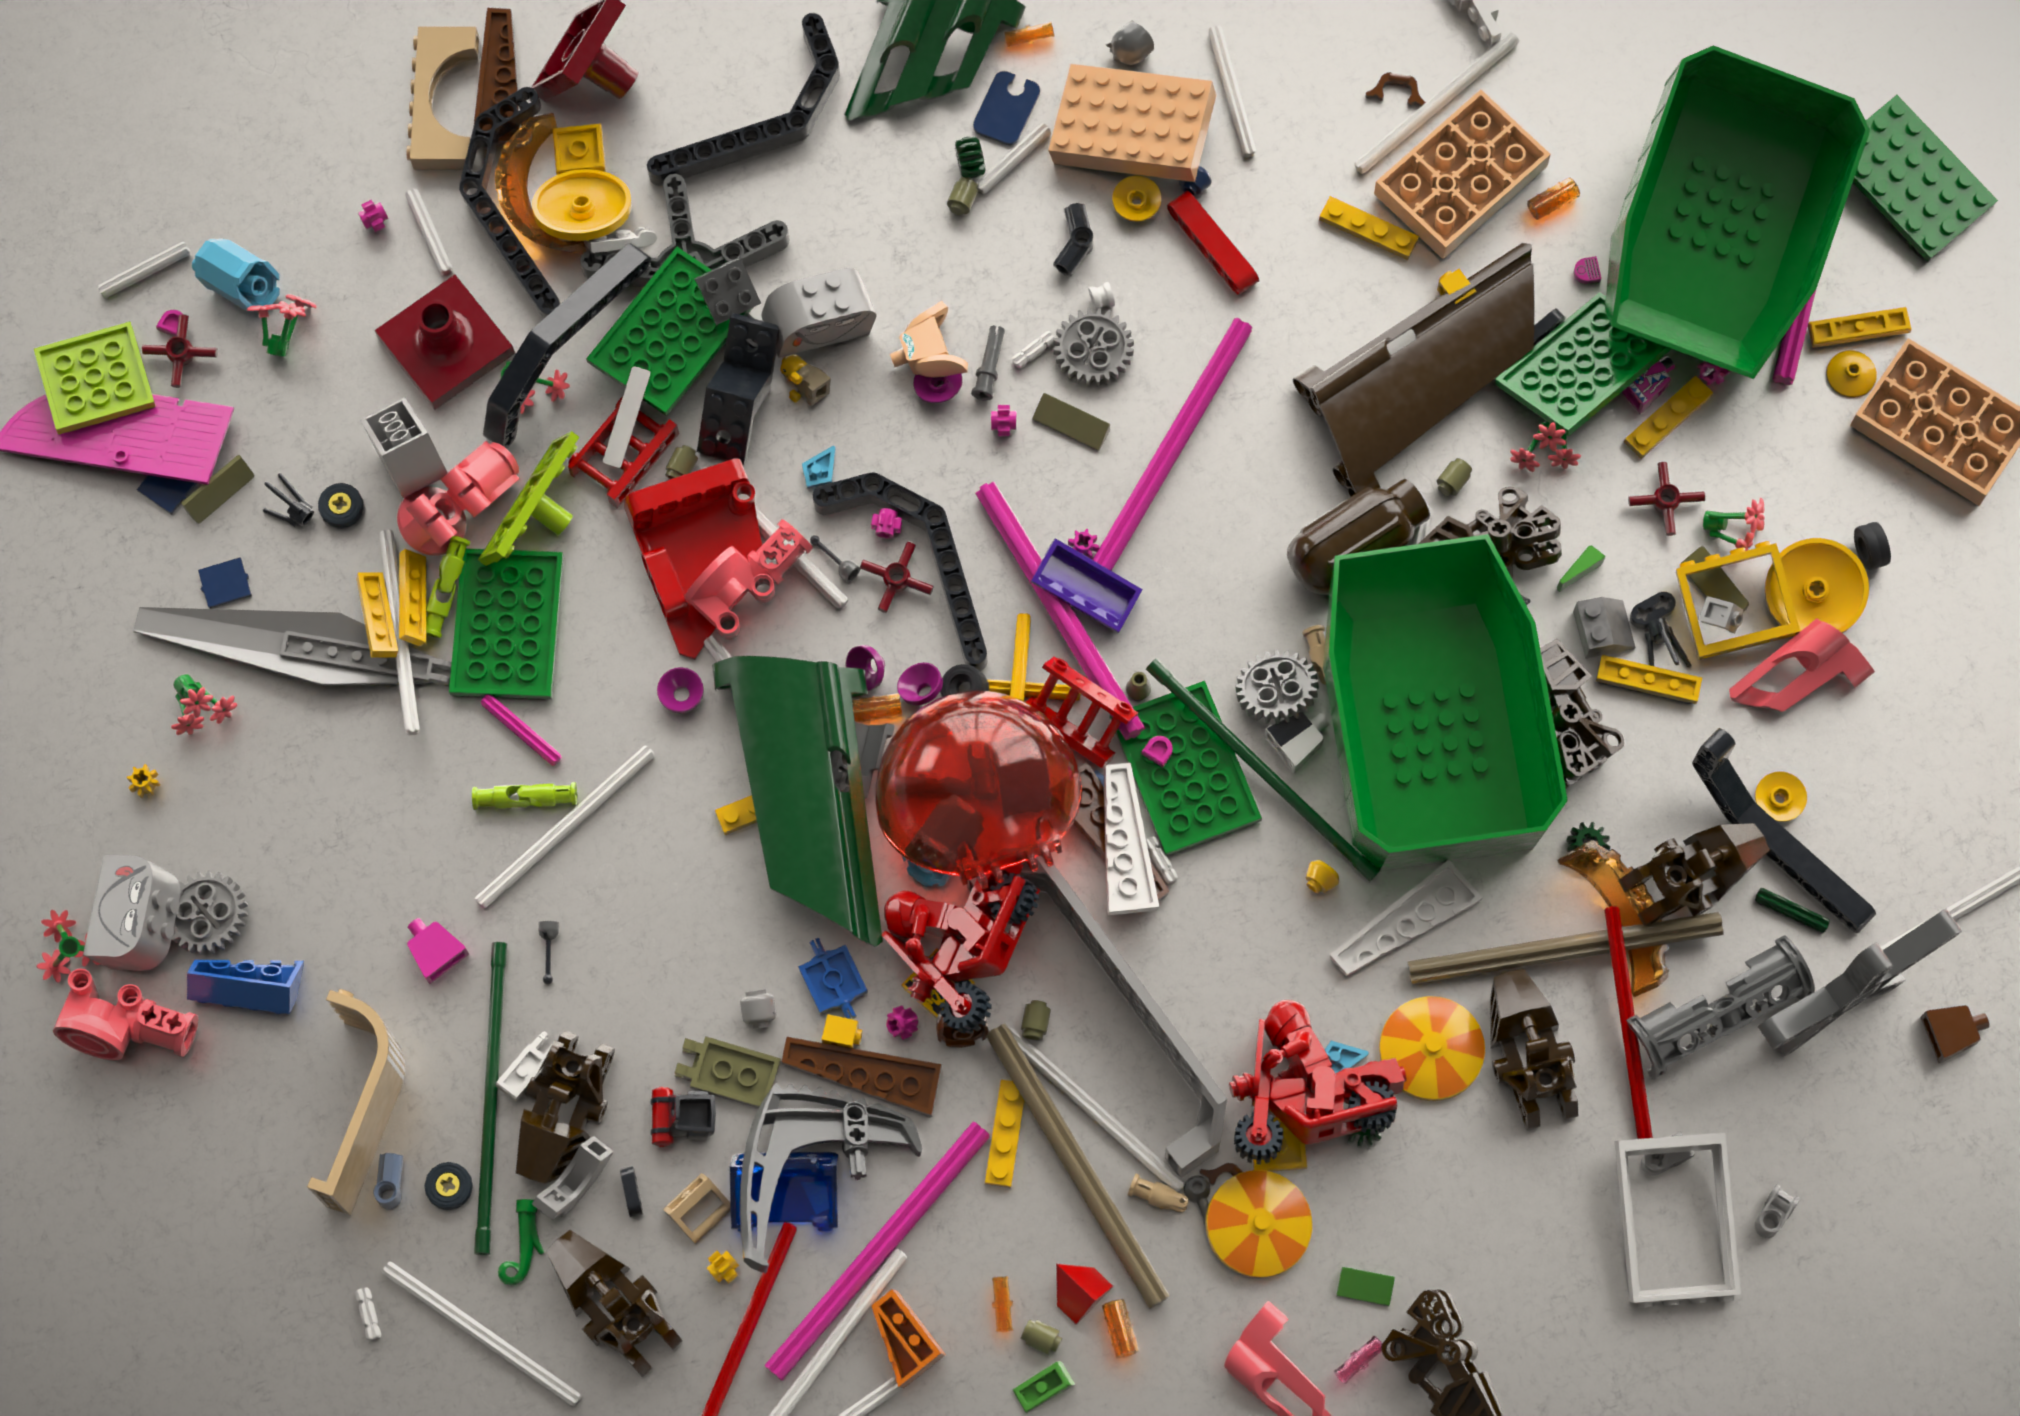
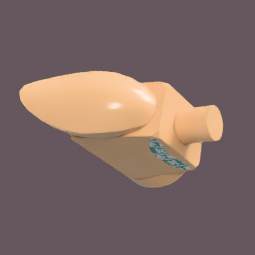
M942 301L913 319L904 333L899 336L903 349L890 354L895 368L909 363L913 374L925 377H944L967 373L968 363L959 357L949 355L939 328L948 313V307Z

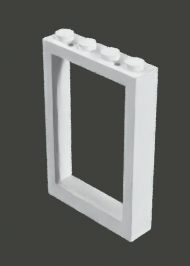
M1726 1133L1615 1141L1629 1301L1637 1303V1307L1640 1308L1653 1307V1301H1664V1305H1679L1680 1299H1691V1303H1706L1707 1297H1717L1718 1301L1734 1300V1295H1741ZM1712 1150L1724 1284L1640 1290L1627 1156Z

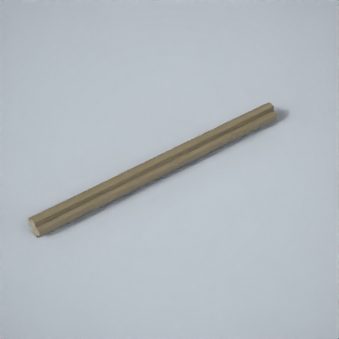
M1715 912L1694 917L1689 916L1658 921L1648 926L1639 924L1622 927L1625 950L1723 935L1721 914ZM1607 930L1408 961L1409 976L1412 984L1607 954L1610 953Z
M1004 1023L987 1033L986 1038L1149 1309L1162 1303L1170 1295L1008 1026Z

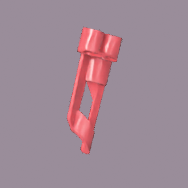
M1816 618L1732 686L1729 692L1731 700L1736 703L1784 712L1839 673L1841 675L1844 674L1854 688H1856L1875 671L1858 648L1850 643L1843 633L1832 625ZM1791 657H1795L1806 669L1799 677L1777 693L1759 690L1752 686L1780 662Z
M1268 1301L1243 1330L1240 1339L1230 1350L1224 1367L1278 1416L1294 1415L1266 1391L1276 1379L1280 1380L1312 1408V1416H1331L1325 1409V1395L1271 1342L1289 1319Z

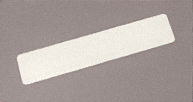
M635 366L632 367L603 458V463L618 468L622 465L651 374L648 370Z

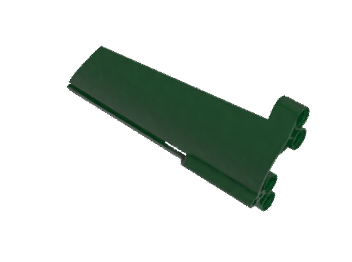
M734 656L714 663L712 670L715 691L716 689H732L770 889L838 924L866 944L877 947L883 942V938L881 935L880 914L852 698L868 696L865 670L839 667L837 664L827 661L812 662L769 656ZM834 750L841 752L846 758L850 785L848 792H841L834 785L830 757L831 752Z

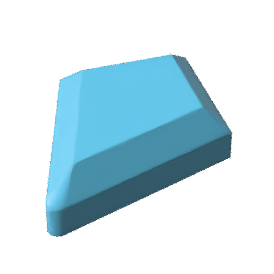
M835 446L802 463L807 489L832 483Z
M1330 1041L1325 1048L1335 1073L1345 1068H1352L1369 1054L1368 1051L1335 1041Z

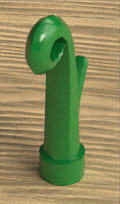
M533 1199L516 1200L519 1226V1263L506 1261L500 1265L498 1277L506 1285H516L527 1276L533 1255V1245L540 1255L544 1254V1249L538 1236L536 1226L537 1208L532 1204ZM507 1268L515 1269L516 1275L514 1277L507 1276Z

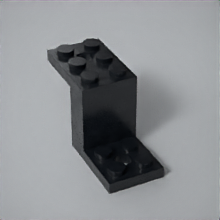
M735 313L731 315L724 360L706 387L696 452L724 460L740 459L743 465L746 463L753 418L771 389L779 338V327L776 324ZM746 339L755 340L758 344V347H750L747 344ZM719 431H727L730 434L731 438L724 439L723 437H721Z

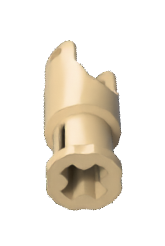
M1315 625L1305 629L1302 633L1307 638L1310 647L1309 656L1313 667L1318 673L1321 683L1326 685L1323 672L1324 625Z
M1136 1173L1127 1194L1130 1197L1134 1195L1148 1201V1204L1158 1208L1171 1209L1180 1213L1184 1212L1188 1205V1198L1185 1195L1160 1182L1152 1183L1144 1180Z

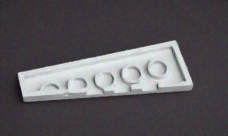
M1131 763L1105 765L1104 808L1107 915L1156 911L1159 908V902Z
M1447 860L1330 954V958L1347 977L1476 905L1483 897L1450 860Z

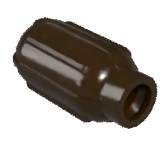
M1407 479L1400 480L1387 490L1366 487L1301 529L1300 533L1293 538L1287 548V559L1290 567L1305 589L1317 595H1329L1335 556L1407 546L1414 535V529L1430 519L1429 508L1418 489Z

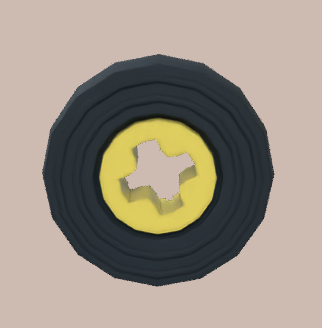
M336 483L327 487L321 493L318 500V511L321 517L330 526L336 528H345L355 524L361 518L364 510L363 499L359 491L346 483ZM340 500L344 501L347 506H342V509L338 510L335 504H339Z
M445 1162L431 1169L426 1177L424 1187L426 1196L433 1205L440 1209L452 1210L459 1208L467 1202L471 1196L473 1184L466 1168L458 1163ZM451 1179L455 1186L454 1190L449 1189L447 1192H444L445 1188L442 1186V1183L448 1182Z

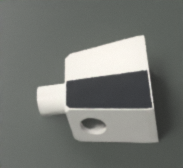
M1300 711L1298 712V719L1291 715L1289 716L1290 720L1288 723L1283 719L1279 724L1275 723L1265 729V738L1293 773H1296L1323 745L1324 737L1320 732L1329 726V722L1322 713H1319L1310 720L1304 712Z

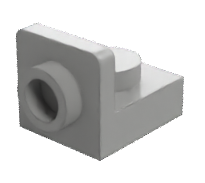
M1707 596L1698 620L1735 634L1743 621V609L1734 603Z

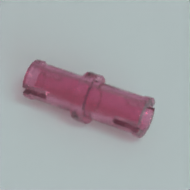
M1372 1336L1358 1351L1353 1350L1350 1353L1351 1357L1334 1370L1335 1375L1342 1383L1346 1384L1361 1369L1365 1370L1369 1366L1368 1363L1382 1351L1383 1343L1376 1336Z

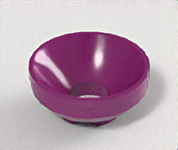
M868 645L853 647L848 652L845 666L846 668L865 670L867 691L880 686L885 672L883 657L873 647ZM872 659H874L876 663L877 672H875L871 667Z
M917 663L907 668L901 674L897 682V691L906 703L915 706L924 705L931 702L940 693L943 679L940 671L933 664ZM931 687V691L927 695L919 696L921 689Z
M684 667L673 668L664 673L658 682V698L661 704L673 713L690 712L700 704L703 698L704 687L702 680L691 669ZM680 688H685L689 691V697L684 701H678L674 697L675 692Z

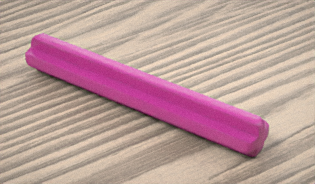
M486 694L482 698L481 705L551 766H555L562 757L558 751L494 696Z

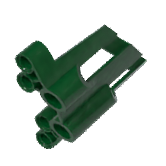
M876 0L877 4L880 2L888 7L844 115L849 121L857 118L871 117L885 113L898 104L916 99H936L956 90L969 88L1000 23L1017 30L1026 6L1017 0ZM956 29L973 34L959 70L942 76H934L951 34ZM897 46L909 48L910 54L896 88L882 93H874L891 50Z

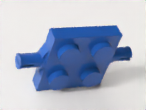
M815 938L817 946L814 940L809 943L816 956L809 962L798 966L818 1011L821 1015L832 1009L841 1008L845 1018L851 1019L852 1017L854 1019L857 1015L850 1003L854 999L868 993V990L846 944L835 950L825 951L820 938Z

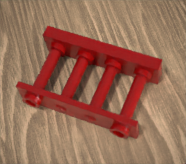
M623 396L616 403L615 410L580 452L574 453L568 462V469L572 477L575 478L580 471H583L608 489L607 497L609 503L616 508L622 504L625 497L632 492L679 435L678 426L669 419L665 425H660L639 410L636 420L654 432L655 437L650 443L644 444L631 434L628 444L639 452V456L634 462H628L623 459L620 467L623 470V475L618 481H612L587 462L596 451L602 456L605 455L607 446L603 443L612 433Z
M1052 657L1042 666L1050 675L1038 697L1034 698L1032 696L1021 705L1018 712L1102 769L1112 761L1116 752L1110 749L1109 744L1120 724L1123 722L1127 725L1137 716L1138 712L1133 710L1127 702L1118 700L1069 667L1066 661ZM1060 680L1071 687L1059 711L1055 712L1046 705V702L1057 681ZM1081 694L1092 701L1079 727L1068 721L1067 716L1077 697ZM1100 708L1113 715V718L1100 741L1089 735L1088 730Z

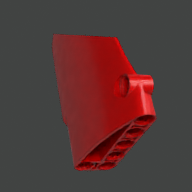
M731 459L628 494L624 501L625 512L642 552L641 557L679 655L694 660L703 649L704 641L712 635L716 627L684 599L685 594L703 571L729 547L733 546L748 559L747 555L752 550L756 552L762 546L755 508V488L750 484L740 459ZM740 494H746L750 498L747 500H742L738 498V496Z

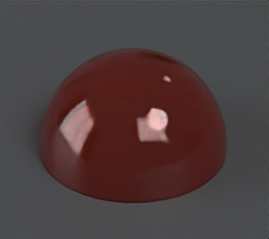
M980 690L946 695L928 703L911 715L891 738L882 756L875 786V806L879 826L889 844L898 853L916 865L928 870L959 876L962 885L968 884L967 880L977 877L982 889L988 887V879L985 874L992 872L999 884L1004 882L1001 869L1027 861L1032 872L1038 871V862L1035 858L1039 856L1043 857L1048 867L1053 866L1054 862L1051 852L1062 853L1061 839L1075 821L1082 801V780L1078 764L1067 740L1057 726L1038 709L1018 698L998 692Z

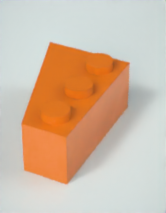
M891 1289L871 1305L888 1352L890 1363H892L897 1378L898 1387H907L946 1355L897 1290Z

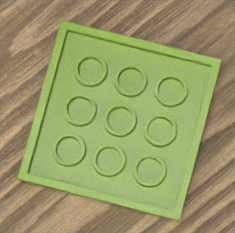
M131 321L34 348L58 435L156 407Z

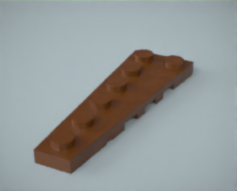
M487 8L474 122L478 115L518 91L511 9ZM508 111L503 114V117H511L514 112ZM487 124L482 130H490L493 125ZM520 125L501 136L497 145L521 146Z

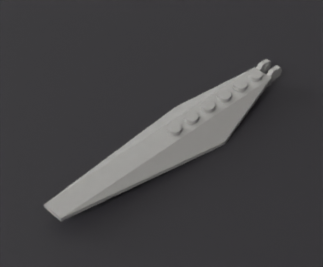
M139 607L133 629L134 632L320 685L399 684L396 658H371L365 624L339 612ZM409 646L413 683H430L431 681L440 685L450 684L449 677L432 672L434 667L451 670L452 662L437 659Z

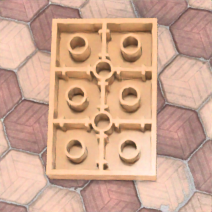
M1071 64L1048 149L1052 161L1057 165L1195 182L1216 99L1213 82Z
M1480 89L1376 181L1374 195L1444 259L1546 169L1551 154Z
M1909 338L1855 414L1850 424L1854 429L1978 506L1981 505L2020 447V406Z

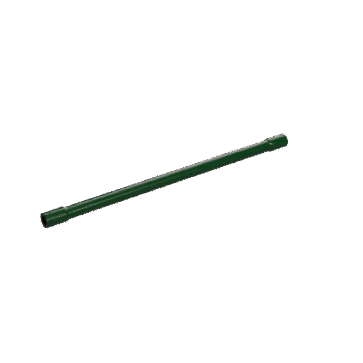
M1154 659L1147 666L1146 670L1161 685H1164L1348 859L1362 876L1369 882L1375 878L1380 870L1349 844L1174 678L1173 674L1161 662Z
M493 942L491 947L492 970L478 1214L474 1243L475 1255H490L491 1245L490 1222L498 1097L496 1082L499 1079L504 973L507 961V943Z

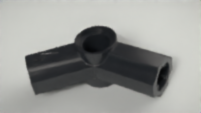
M1080 203L1070 204L1064 208L1070 240L1053 262V266L1065 276H1072L1084 257L1093 249V232L1090 228L1085 204ZM1080 238L1088 240L1086 243L1077 242Z

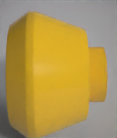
M1320 860L1310 862L1305 877L1308 881L1306 885L1309 889L1317 894L1320 892L1326 893L1339 884V875L1331 866Z

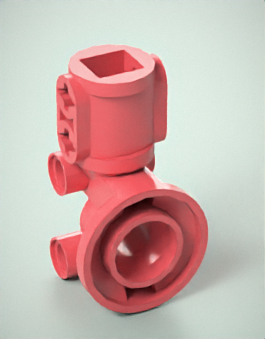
M485 441L440 479L448 488L447 491L427 486L405 497L397 513L398 527L404 540L420 553L431 556L446 554L451 537L458 536L464 538L467 525L464 510L466 509L475 518L520 479L517 476L519 466L514 456L499 443H488ZM436 508H438L440 511L443 512V514H444V516L446 517V519L443 517V515H442Z
M784 519L778 522V529L756 552L752 550L747 555L748 559L733 546L726 549L703 571L685 594L684 599L718 629V633L722 638L731 640L739 635V619L730 610L740 602L747 592L752 594L758 602L767 603L771 601L775 596L774 583L779 585L784 580L782 575L804 552L808 554L813 549L812 545ZM785 540L788 542L793 540L794 546H791L790 544H787L785 546L783 542ZM768 558L770 560H773L775 558L777 562L776 564H773L771 562L767 565L766 560ZM761 584H767L770 587L765 593H760L756 590ZM726 621L735 623L731 630L722 628L723 623Z
M76 969L71 972L68 977V984L71 990L53 1028L54 1035L60 1041L82 1053L105 1060L122 1059L130 1039L139 1044L147 1042L173 1050L175 1055L181 1057L188 1053L198 1027L197 1014L190 1012L182 1014L158 1006L155 1001L144 1000L141 990L133 984L124 985L120 988L117 995L118 1002L115 1006L99 999L98 991L89 971Z

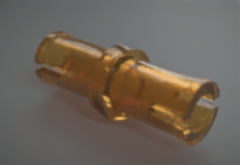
M1051 21L1031 27L1028 24L1025 25V28L1004 32L1007 47L1026 42L1033 44L1035 40L1055 37Z
M1003 1276L993 1277L994 1302H992V1308H995L996 1332L1013 1331L1011 1315L1013 1300H1010L1009 1276L1004 1278Z

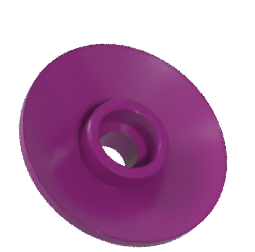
M962 373L944 377H925L918 374L914 376L913 380L917 396L928 403H943L952 399L960 391L963 383Z

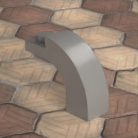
M592 1136L579 1146L575 1156L561 1176L551 1186L537 1195L532 1204L552 1220L559 1215L563 1217L593 1185L614 1151Z

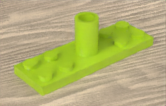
M570 431L552 441L478 561L487 566L493 562L497 563L501 558H507L515 548L512 545L515 539L520 538L526 531L527 525L525 523L530 515L557 535L561 534L568 526L573 515L544 493L554 477L557 478L564 470L565 466L563 463L565 459L570 458L576 451L577 446L575 443L579 439L577 434Z

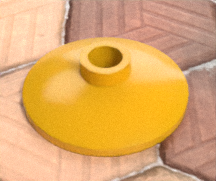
M1130 176L1121 180L1116 185L1112 195V202L1116 212L1124 219L1134 222L1145 221L1153 217L1159 210L1161 192L1156 183L1144 176ZM1134 200L1141 201V204L1135 205L1132 202Z
M1848 350L1836 354L1830 360L1826 376L1829 385L1835 392L1845 397L1855 398L1867 394L1873 388L1877 378V371L1874 363L1868 356L1858 351ZM1849 368L1856 369L1857 373H1851Z
M1782 771L1772 772L1764 776L1758 783L1755 790V801L1776 821L1786 822L1797 818L1803 812L1807 804V792L1804 784L1793 774ZM1775 796L1783 797L1784 802L1778 803L1775 800Z

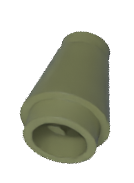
M1136 672L1127 682L1126 692L1134 700H1143L1151 693V684L1143 672Z

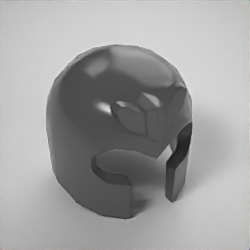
M1132 20L1115 32L1111 43H1107L1106 47H1109L1110 52L1113 53L1114 61L1119 60L1126 65H1135L1143 61L1154 50V41L1146 29Z

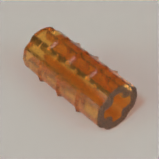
M1568 177L1529 199L1527 206L1533 217L1539 220L1580 197V190L1575 181Z
M899 693L852 700L855 722L902 716Z
M1113 1300L1103 1304L1104 1320L1108 1327V1333L1112 1342L1111 1346H1113L1116 1358L1128 1357L1138 1353L1137 1337L1134 1335L1133 1324H1131L1125 1300Z

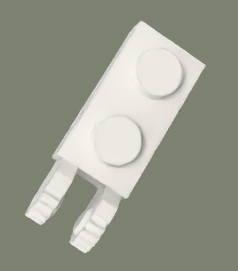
M644 226L637 227L634 232L618 230L616 234L585 240V247L592 253L621 250L629 243L638 248L648 246L649 244L654 245L658 237L654 231Z
M544 1031L531 1045L528 1044L496 1082V1087L516 1102L526 1091L531 1077H535L550 1049L549 1047L544 1054L538 1051L549 1037Z

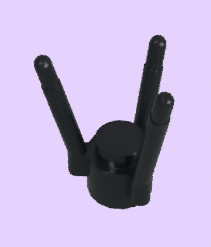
M282 473L278 474L279 479L299 502H293L269 482H265L264 485L271 492L289 505L287 510L289 517L267 508L263 509L264 513L288 522L293 527H297L298 524L303 527L311 520L314 514L313 506L303 499Z
M1658 618L1647 624L1649 632L1644 635L1647 641L1650 666H1654L1653 641L1656 644L1665 643L1674 664L1679 665V660L1671 644L1672 641L1688 668L1692 666L1676 639L1672 627L1668 626L1666 618Z

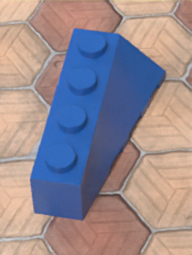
M194 960L187 972V1000L197 1001L198 1003L221 1004L225 1007H242L253 1011L264 1010L276 1014H290L297 1001L304 961L294 960V965H281V960H270V965H255L254 960H244L237 964H231L229 960Z

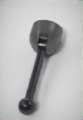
M817 535L811 536L810 543L817 545L839 565V575L845 582L849 583L857 577L860 567L851 560L842 562L820 542V538Z
M540 921L538 922L539 935L546 940V965L543 982L551 984L553 982L551 975V940L555 939L559 933V922Z

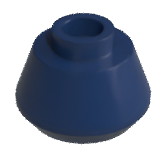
M1199 166L1195 182L1180 180L1179 184L1183 192L1189 191L1194 196L1201 194L1210 187L1212 181L1209 172Z

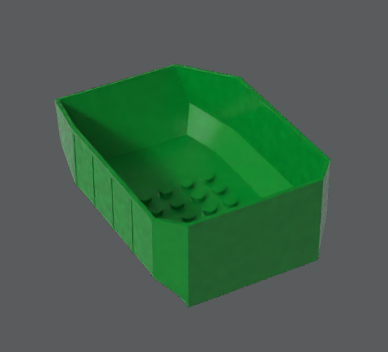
M1714 45L1682 58L1664 84L1659 104L1611 236L1605 313L1611 326L1754 379L1817 289L1870 132V128L1855 98Z
M1489 535L1335 556L1329 592L1323 672L1325 674L1330 714L1332 716L1338 752L1337 756L1340 763L1352 845L1374 864L1380 872L1444 863L1447 860L1458 861L1533 850L1568 799L1536 622Z

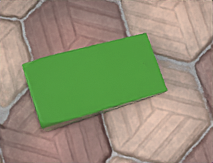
M1592 545L1588 546L1559 580L1557 591L1561 592L1603 564L1605 555Z
M1057 1361L1014 1388L1013 1391L1024 1411L1028 1413L1066 1391L1075 1383L1063 1362Z

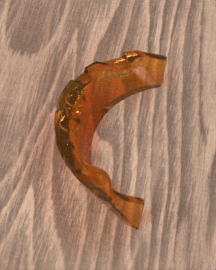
M554 113L530 117L521 124V127L513 134L509 141L505 142L501 150V156L495 170V187L499 194L500 206L509 222L528 239L552 249L583 254L587 252L584 241H561L544 232L534 219L533 209L528 196L530 166L540 146L553 133L552 128L558 127Z
M1591 840L1557 860L1560 865L1575 870L1587 879L1609 907H1619L1622 927L1643 924L1638 914L1655 902L1649 894L1645 883L1633 890L1624 892L1618 880L1634 870L1632 866L1627 868L1621 861V855L1616 850H1607L1598 845V841ZM1668 944L1628 950L1632 973L1631 992L1633 997L1659 987L1668 978L1669 969L1665 967V952L1669 949Z

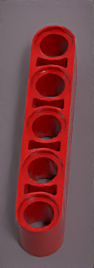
M1189 191L1184 192L1167 204V209L1172 218L1235 294L1240 295L1259 282L1258 274Z

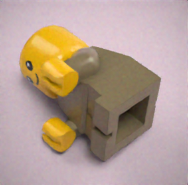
M797 354L785 356L782 359L781 373L793 382L798 391L793 389L789 392V398L792 401L798 402L802 396H805L807 398L806 402L812 406L830 393L831 378L821 369L807 364Z

